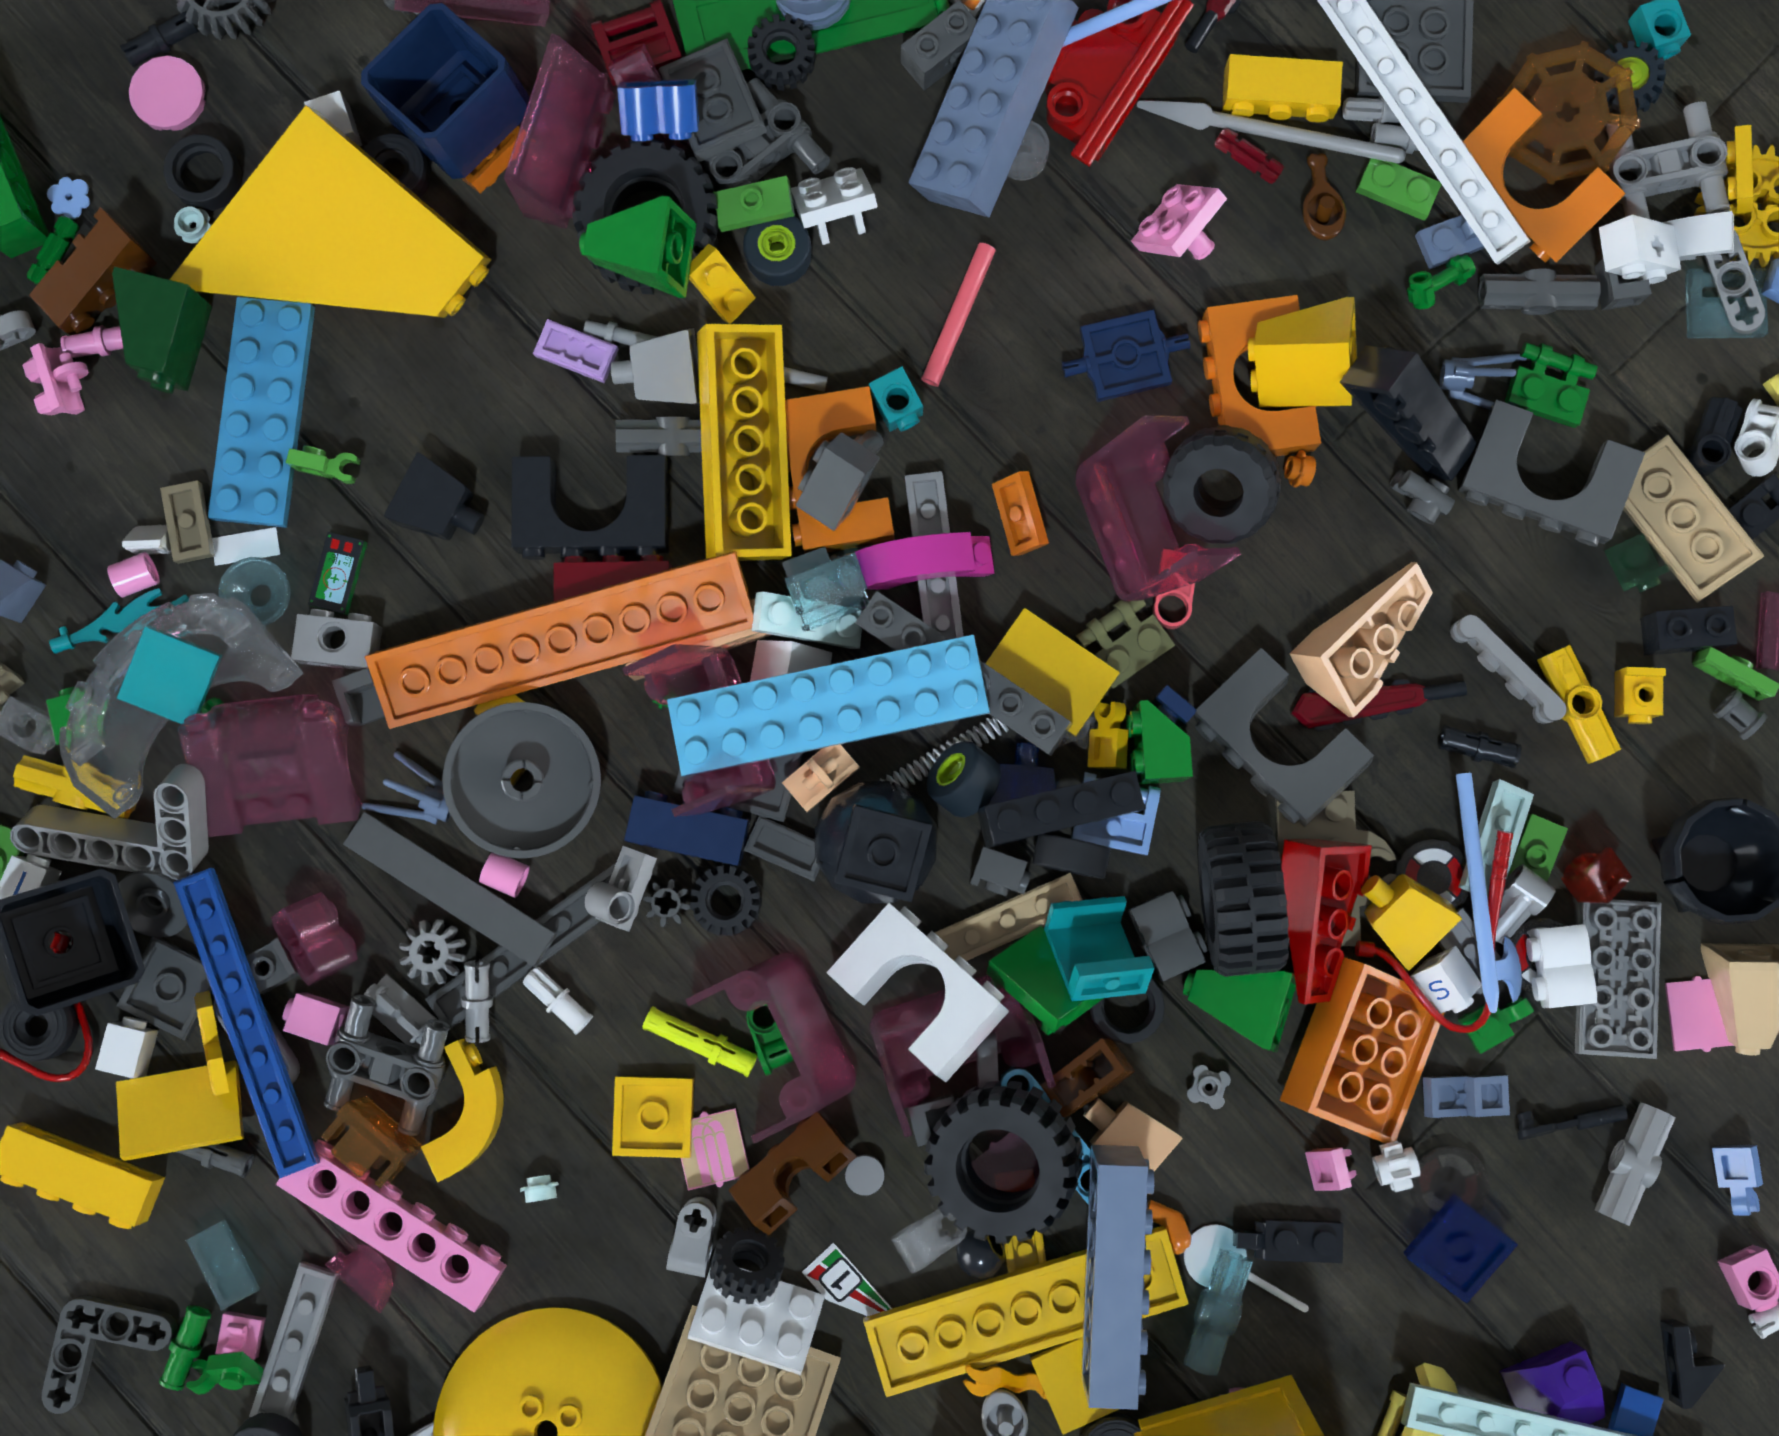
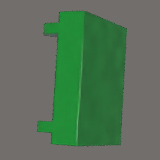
M1041 925L989 960L986 974L992 978L991 984L998 990L1003 988L1042 1022L1041 1030L1046 1035H1050L1052 1032L1055 1033L1063 1025L1066 1027L1104 999L1071 1001L1048 938Z

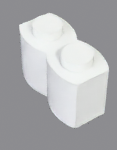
M1586 925L1531 930V938L1526 940V951L1530 962L1535 961L1537 977L1532 978V992L1535 1000L1541 1002L1542 1008L1597 1003L1596 983L1591 965V950Z

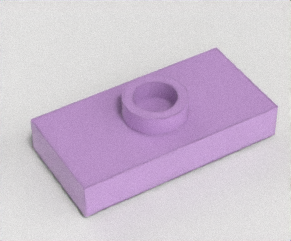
M547 319L533 354L537 358L605 383L611 369V362H614L619 349L617 345Z

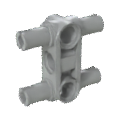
M1695 102L1684 108L1683 113L1689 139L1635 149L1628 119H1617L1606 125L1612 153L1608 161L1610 179L1626 193L1618 201L1623 204L1625 217L1633 214L1650 219L1646 197L1695 186L1701 188L1706 214L1730 211L1724 183L1728 174L1725 160L1727 147L1725 142L1720 139V136L1712 131L1706 102ZM1701 155L1711 156L1715 163H1702L1698 157ZM1632 172L1637 176V179L1633 181L1624 180L1620 177V173Z

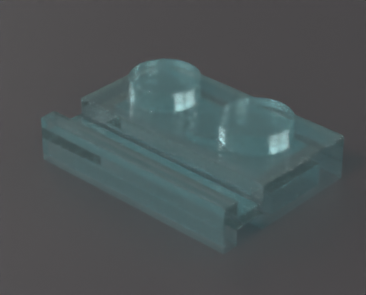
M855 552L845 554L784 578L796 613L801 616L803 632L811 631L862 610L870 601L865 592L867 586Z

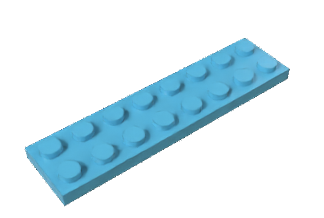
M974 635L667 699L681 776L683 777L990 713Z

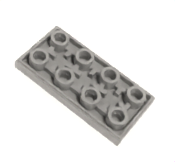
M1580 898L1579 925L1585 924L1588 932L1591 965L1596 983L1597 1003L1576 1005L1575 1053L1657 1059L1661 903Z

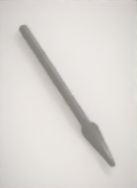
M1139 100L1137 102L1138 108L1197 130H1203L1209 126L1223 129L1229 128L1233 131L1392 163H1402L1406 158V153L1401 148L1213 111L1206 103Z

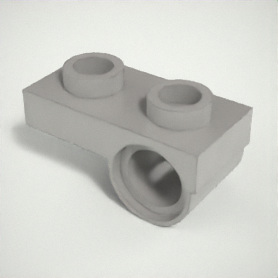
M622 846L609 883L599 882L588 890L585 897L587 912L595 916V919L630 932L633 921L638 914L639 905L646 886L651 879L652 870L657 858Z

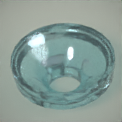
M249 557L235 562L226 570L219 584V600L224 612L232 620L249 627H261L276 621L283 615L290 601L291 589L285 573L278 565L260 557ZM258 585H267L271 590V598L264 606H255L251 601V593Z

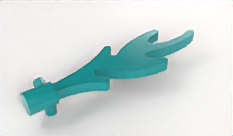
M157 588L133 600L119 614L117 612L120 605L117 602H113L94 622L69 635L66 626L60 627L59 632L61 636L50 639V647L53 653L57 654L68 649H74L76 644L81 642L99 641L107 643L109 639L101 634L104 629L124 635L142 634L145 626H153L140 623L141 619L172 612L189 601V597L182 595L173 602L149 607L150 602L163 594Z

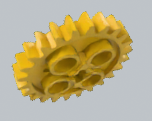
M1754 145L1752 148L1753 212L1736 213V200L1728 201L1732 203L1729 210L1733 212L1734 216L1740 217L1745 223L1743 227L1734 226V230L1739 236L1749 266L1754 258H1758L1761 267L1765 268L1770 257H1773L1774 260L1779 258V233L1772 231L1767 225L1769 222L1779 223V194L1774 189V187L1779 186V157L1775 156L1773 145L1769 147L1766 154H1761L1758 145ZM1735 164L1727 165L1728 174L1724 180L1727 196L1728 177L1735 176ZM1700 192L1695 199V203L1702 206L1696 209L1694 216L1706 214L1702 192ZM1757 203H1761V204H1762V205H1761L1762 211H1761V210H1758V204H1757ZM1735 256L1729 262L1736 261L1738 256Z

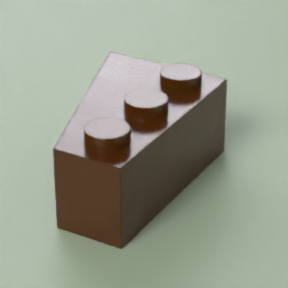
M101 207L94 214L98 222L85 237L83 234H78L72 241L76 249L65 263L57 260L29 294L51 320L69 335L87 331L100 313L106 308H111L117 304L112 277L114 266L149 275L151 268L157 264L133 236Z

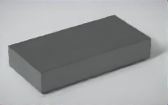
M759 815L744 851L815 882L820 870L816 863L817 858H815V840Z

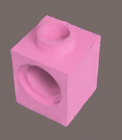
M308 992L296 993L295 998H290L285 1006L283 1020L286 1023L283 1031L326 1046L333 1045L337 1031L345 1023L349 1006Z
M1751 1245L1718 1260L1719 1266L1738 1305L1755 1310L1756 1312L1766 1311L1778 1305L1779 1273L1767 1249ZM1757 1271L1760 1275V1284L1751 1291L1748 1286V1279L1753 1272Z

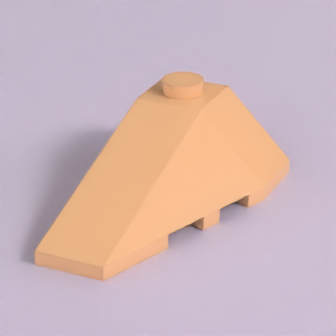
M1411 562L1314 629L1290 653L1305 683L1348 717L1354 718L1378 694L1384 683L1380 679L1389 663H1395L1400 654L1397 650L1399 643L1406 631L1413 630L1433 593L1417 562Z

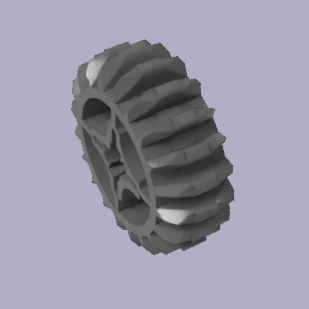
M199 0L176 1L178 2V11L180 13L186 11V21L198 27L201 34L208 36L212 33L216 39L222 40L227 32L230 38L236 40L239 30H243L245 34L250 35L251 29L249 26L255 23L262 26L263 21L259 16L261 14L271 15V8L267 3L276 0H206L203 7L200 6Z

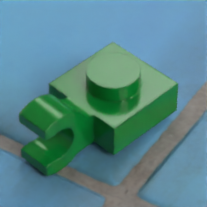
M1520 996L1515 1002L1511 1001L1501 1008L1497 1007V1012L1491 1013L1487 1022L1482 1027L1466 1034L1477 1053L1482 1054L1515 1035L1509 1024L1530 1015L1534 1010L1527 998ZM1485 1003L1458 1018L1461 1025H1469L1478 1020L1484 1010Z
M244 1352L209 1355L208 1361L201 1359L192 1363L191 1367L202 1375L196 1381L187 1382L186 1387L198 1395L209 1392L217 1383L226 1389L239 1390L245 1385L260 1384L264 1368Z

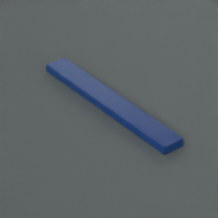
M208 868L173 882L279 1178L321 1163L215 869Z

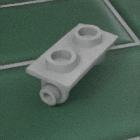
M386 974L378 984H372L364 993V995L376 1001L372 1014L403 1043L419 1049L426 1022L437 1018Z

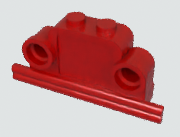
M1109 0L1106 12L1132 0ZM1170 1L1162 13L1151 9L1062 47L1045 86V92L1048 96L1046 118L1049 126L1055 132L1077 144L1071 152V156L1089 167L1094 160L1099 162L1176 43L1181 25L1194 7L1191 1ZM1089 9L1080 16L1078 21L1074 19L1071 27L1104 12L1098 9Z

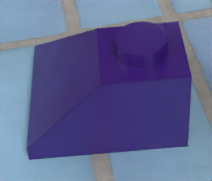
M1572 1341L1499 1371L1514 1407L1585 1424H1591L1605 1418L1603 1392L1586 1350Z

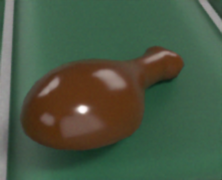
M1314 153L1307 157V164L1312 172V188L1303 202L1302 215L1309 232L1317 239L1327 241L1333 239L1341 232L1346 219V207L1342 197L1327 181L1325 170L1328 163L1327 156L1323 153Z

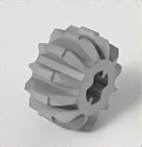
M427 920L420 921V933L411 928L406 931L407 936L413 942L400 943L399 945L401 950L409 951V956L400 959V964H413V967L408 972V976L416 978L421 974V983L423 985H430L433 977L438 984L446 983V972L452 976H457L460 972L458 967L453 964V961H466V955L456 953V948L466 945L465 940L458 939L453 941L452 939L457 934L458 928L450 926L444 931V920H435L432 927ZM434 946L436 950L440 951L439 958H431V955L426 954V948Z

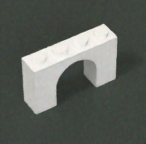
M888 903L826 973L854 999L865 1006L897 970L911 964H927L938 968L945 983V1000L942 1009L908 1050L936 1076L947 1082L1009 1012L1000 1003L1005 996L988 980L981 986L972 978L976 970L960 955L955 960H952L944 952L949 946L932 930L927 936L917 928L922 921L905 906L898 911Z

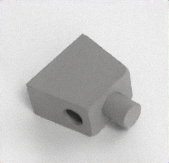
M694 328L632 344L629 348L631 360L611 362V376L614 385L634 383L636 399L687 404L700 402L698 356Z

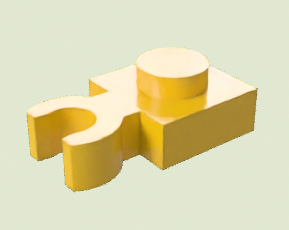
M1100 702L1094 710L1098 729H1090L1088 768L1126 769L1128 730L1120 729V724L1126 715L1125 703L1111 702L1110 705Z

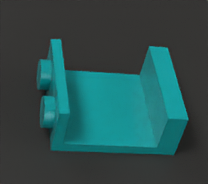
M1125 896L1051 903L1044 931L1072 1002L1145 994L1147 992L1155 968L1150 956L1134 957L1120 923L1127 903Z

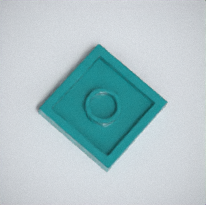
M149 625L145 626L117 699L192 728L196 724L223 655Z

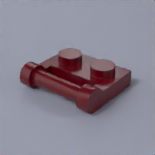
M661 0L650 2V7L604 23L601 20L590 23L612 86L655 72L660 67L682 58ZM654 21L658 25L610 43L608 41V37Z

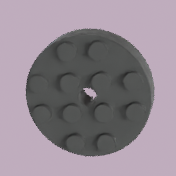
M515 702L488 709L477 715L461 729L446 755L442 785L450 815L459 829L472 842L489 852L504 857L532 858L560 849L572 841L584 829L597 806L601 787V773L598 757L591 741L572 719L549 706L530 702ZM524 768L531 773L533 781L528 789L518 791L511 785L510 778L516 770Z

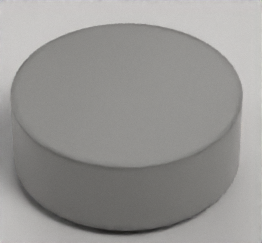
M867 1154L859 1155L846 1168V1183L856 1194L871 1195L878 1191L883 1184L884 1168L881 1162L874 1156Z

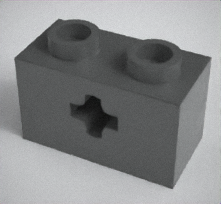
M960 0L901 45V64L924 91L960 63L977 23V20Z

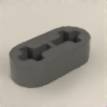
M996 1031L990 1032L976 1048L977 1086L980 1089L987 1082L998 1081Z

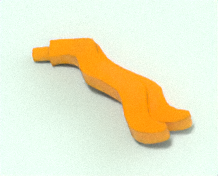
M970 1365L965 1366V1371L975 1382L965 1379L963 1384L976 1396L983 1397L1003 1387L1015 1393L1035 1390L1044 1400L1048 1401L1035 1373L1014 1374L997 1365H992L982 1370Z

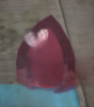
M360 1244L357 1246V1251H353L346 1256L339 1252L325 1264L348 1288L369 1306L381 1313L391 1294L393 1286L392 1272L386 1261L371 1246Z

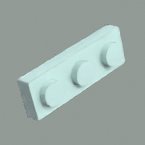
M764 591L756 592L752 631L843 648L858 649L860 648L862 627L855 622L863 610Z
M1501 779L1492 783L1478 826L1487 899L1497 830L1514 833L1513 840H1511L1512 845L1507 869L1508 877L1534 794ZM1466 862L1459 888L1470 892Z

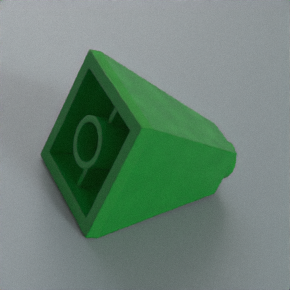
M661 196L587 224L586 232H583L580 236V252L598 266L675 297L686 298L697 224L669 196Z
M1196 970L1195 974L1189 972L1185 981L1183 995L1189 996L1188 1001L1259 1047L1277 1053L1296 990L1294 974L1285 971L1224 977L1215 972V970Z

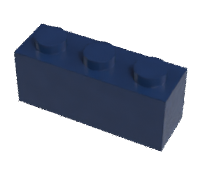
M646 791L644 797L634 795L624 838L625 842L741 867L751 823L749 820L742 819L743 811L721 807L718 814L704 811L706 804L698 801L683 799L681 806L667 803L668 795Z

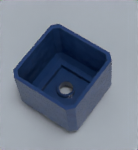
M443 3L429 4L361 72L362 86L392 125L405 137L414 142L427 157L452 179L466 178L532 111V99L505 57Z

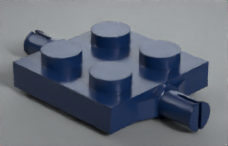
M1153 309L1081 326L1079 331L1084 347L1083 358L1062 362L1061 364L1065 378L1087 373L1093 383L1097 402L1171 385L1172 378L1168 366L1169 353L1190 349V340H1188L1189 336L1187 333L1165 338V335L1158 327Z

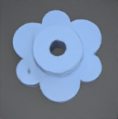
M63 177L60 179L59 185H52L47 191L48 199L53 202L51 205L52 211L58 215L64 214V216L70 219L78 218L82 213V208H87L90 205V199L87 196L89 187L81 179L72 181L69 177Z

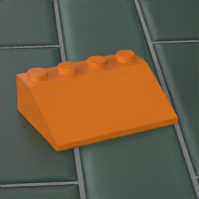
M1344 957L1331 1001L1316 1004L1279 1101L1382 1143L1394 1142L1397 1140L1440 1023L1429 1014L1404 981L1365 963Z

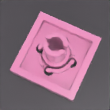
M1176 184L1163 195L1162 203L1154 213L1141 222L1138 228L1139 231L1131 242L1142 252L1181 257L1186 249H1188L1196 260L1204 259L1212 252L1215 244L1202 230L1227 198L1219 188Z

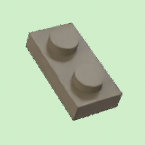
M196 480L160 488L173 562L180 564L215 557L202 483Z

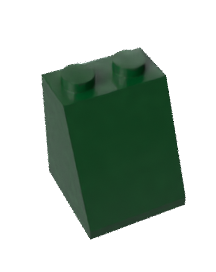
M114 266L112 277L125 363L138 372L137 377L139 379L150 382V387L170 394H173L174 388L188 392L212 306L188 284Z

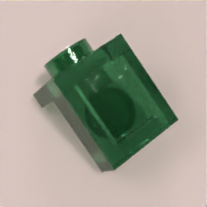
M1644 533L1604 551L1624 592L1636 586L1639 593L1662 583L1659 576L1670 571L1667 564L1659 566Z

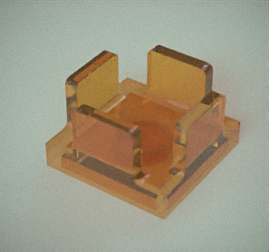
M367 1096L347 1101L337 1112L336 1115L338 1117L321 1136L326 1142L334 1140L349 1125V1130L334 1146L331 1153L358 1177L363 1176L371 1166L379 1169L389 1160L391 1164L374 1183L380 1189L389 1185L404 1166L417 1156L422 1150L421 1146H423L413 1136L405 1135L398 1131V1123Z

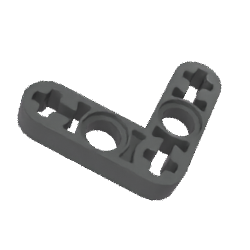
M81 1296L69 1301L60 1313L42 1389L44 1407L54 1414H62L75 1408L81 1402L97 1340L148 1351H158L170 1345L171 1339L177 1336L178 1325L175 1318L166 1312L92 1296ZM84 1306L83 1311L86 1315L97 1316L101 1313L102 1315L99 1320L88 1319L79 1324V1317L74 1315V1311ZM115 1312H120L128 1318L129 1327L124 1334L115 1333L111 1329L110 1319ZM158 1322H160V1330L166 1331V1335L157 1339V1341L154 1340L155 1333L146 1330L137 1333V1337H135L139 1326L148 1328L156 1325ZM67 1344L77 1345L81 1350V1360L77 1365H70L63 1358V1350ZM76 1373L77 1376H73L66 1381L65 1392L71 1394V1398L61 1403V1396L55 1394V1390L64 1385L67 1374Z

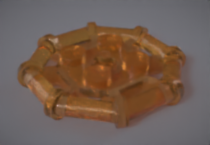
M1581 41V44L1537 55L1533 52L1528 55L1526 63L1502 97H1497L1496 106L1514 87L1522 94L1536 74L1542 83L1534 96L1528 101L1543 114V117L1530 129V132L1517 142L1507 158L1512 157L1547 179L1549 184H1555V181L1590 174L1597 167L1604 173L1610 170V163L1634 130L1639 129L1641 125V119L1637 116L1631 79L1634 73L1631 68L1622 67L1590 47L1589 42ZM1576 61L1573 71L1550 76L1545 69ZM1584 63L1605 74L1609 79L1602 84L1591 80L1582 72ZM1614 87L1617 88L1621 115L1609 113L1606 92ZM1570 102L1572 108L1579 109V114L1573 116V121L1565 122L1564 118L1557 117L1556 112L1562 111L1563 104ZM1606 124L1617 125L1616 131L1603 149L1599 151L1594 143L1596 138L1600 135ZM1536 140L1545 148L1552 150L1554 153L1551 163L1526 148V146ZM1586 148L1592 157L1559 165L1562 153Z

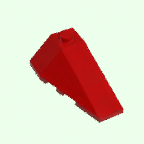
M1320 839L1284 840L1281 869L1284 876V888L1287 899L1288 935L1298 1003L1313 1004L1331 1001L1344 960V954L1340 948L1346 931H1353L1356 918L1351 917L1357 895L1364 897L1361 889L1368 880L1372 845Z

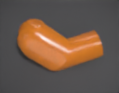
M1150 1199L1148 1209L1152 1210L1153 1222L1165 1226L1173 1253L1175 1255L1184 1253L1186 1248L1191 1245L1192 1235L1183 1214Z

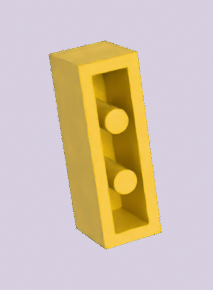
M1230 54L1224 69L1222 112H1231L1232 115L1250 117L1254 114L1269 115L1270 118L1275 120L1306 117L1308 121L1316 123L1333 119L1341 103L1343 62Z

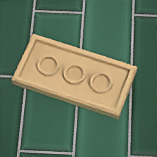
M1667 435L1644 451V458L1623 510L1696 603H1698L1762 559L1764 554L1669 435Z

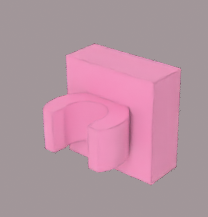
M1343 1147L1317 1148L1305 1152L1314 1191H1334L1352 1187L1350 1179H1353L1357 1174L1356 1170H1348L1345 1157L1352 1155L1350 1149H1343Z
M230 1311L223 1313L215 1354L244 1352L252 1360L258 1358L266 1318Z

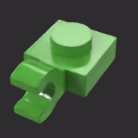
M303 446L302 451L289 448L285 463L294 470L330 479L336 478L345 484L355 483L356 479L353 476L343 473V467L347 463L360 465L361 460L354 454L341 453L336 458L329 459L325 456L326 452L315 447Z

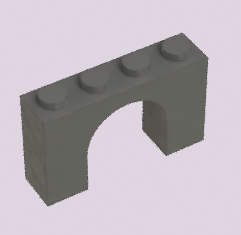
M1496 400L1490 408L1477 441V447L1472 454L1458 492L1466 494L1465 499L1476 505L1487 506L1489 502L1502 507L1501 512L1509 517L1523 520L1527 516L1538 520V526L1545 530L1560 533L1563 529L1576 534L1575 540L1589 546L1597 547L1599 543L1605 544L1610 541L1645 452L1607 440L1600 446L1587 482L1579 494L1564 500L1542 498L1531 492L1524 485L1517 469L1518 451L1533 412Z
M1260 648L1196 709L1195 721L1197 724L1195 728L1208 742H1212L1215 739L1225 749L1222 754L1236 769L1242 766L1253 776L1250 779L1252 785L1264 796L1270 793L1280 803L1278 809L1287 820L1293 824L1299 821L1306 827L1371 765L1374 755L1345 728L1317 756L1306 763L1286 766L1265 758L1256 749L1252 741L1250 726L1256 714L1288 684L1289 673L1267 652Z

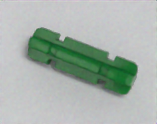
M60 216L53 227L55 229L54 234L50 232L36 257L38 262L36 264L33 263L27 272V278L37 285L55 262L62 260L70 246L69 239H74L79 230L78 224L68 217Z

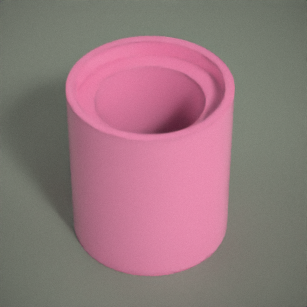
M146 552L112 564L107 568L112 586L122 598L160 583L157 568Z
M491 853L484 864L479 883L516 898L525 884L530 866L512 858Z

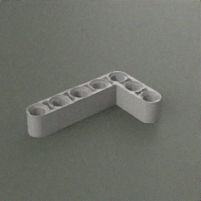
M179 764L175 766L154 791L156 824L48 805H36L12 828L10 839L18 850L31 855L129 872L153 871L166 875L171 879L180 880L191 875L207 855L209 849L204 777L192 765Z

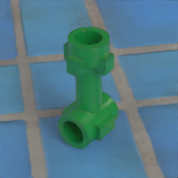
M1457 255L1451 258L1450 262L1446 263V269L1433 276L1427 271L1412 274L1409 277L1410 287L1407 288L1409 302L1416 309L1422 310L1432 307L1436 302L1434 292L1452 282L1460 286L1475 274L1474 262L1468 255Z

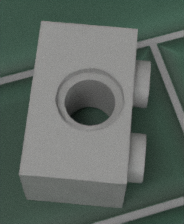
M311 609L310 615L297 614L291 660L305 665L360 671L368 668L365 656L380 650L382 627L371 622V616L349 613L348 619L333 618L334 612L320 609ZM343 630L345 633L343 645L332 649L330 644L332 635L337 631Z

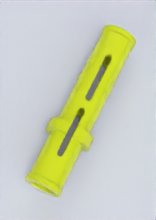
M654 1006L651 1007L642 1026V1029L645 1031H650L679 1046L709 1058L708 1063L714 1066L717 1063L743 1074L745 1077H749L758 1058L757 1053H752L728 1042L727 1036L720 1034L717 1037L688 1022L660 1011Z

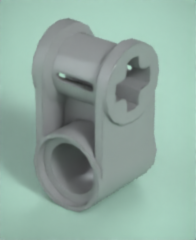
M696 1196L691 1198L681 1209L677 1219L675 1234L670 1245L666 1270L706 1277L717 1218L716 1207L710 1199ZM695 1209L701 1210V1217L705 1219L700 1225H695L694 1217L688 1216L692 1215Z

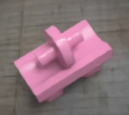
M41 343L30 347L33 357L22 366L26 377L31 382L42 383L44 392L36 395L34 399L37 412L52 416L62 412L77 415L85 411L79 393L82 389L79 379L84 378L89 373L86 363L73 362L71 353H63L61 347L47 348Z

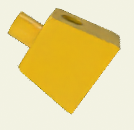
M1404 874L1399 875L1390 885L1379 876L1374 875L1365 882L1361 889V893L1372 902L1364 911L1368 921L1408 971L1462 920L1451 902Z

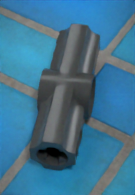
M1533 269L1521 274H1483L1480 277L1478 287L1480 309H1521V312L1526 315H1544L1553 313L1556 310H1594L1598 307L1600 296V281H1598L1597 275H1556V272L1551 269Z
M656 417V420H616V453H656V455L689 456L691 453H702L700 420H690V417Z

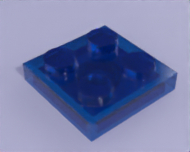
M1454 1193L1403 1253L1409 1261L1467 1304L1518 1244L1511 1236Z

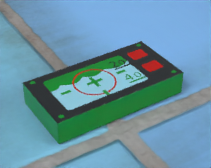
M327 532L308 602L309 606L348 616L367 542Z

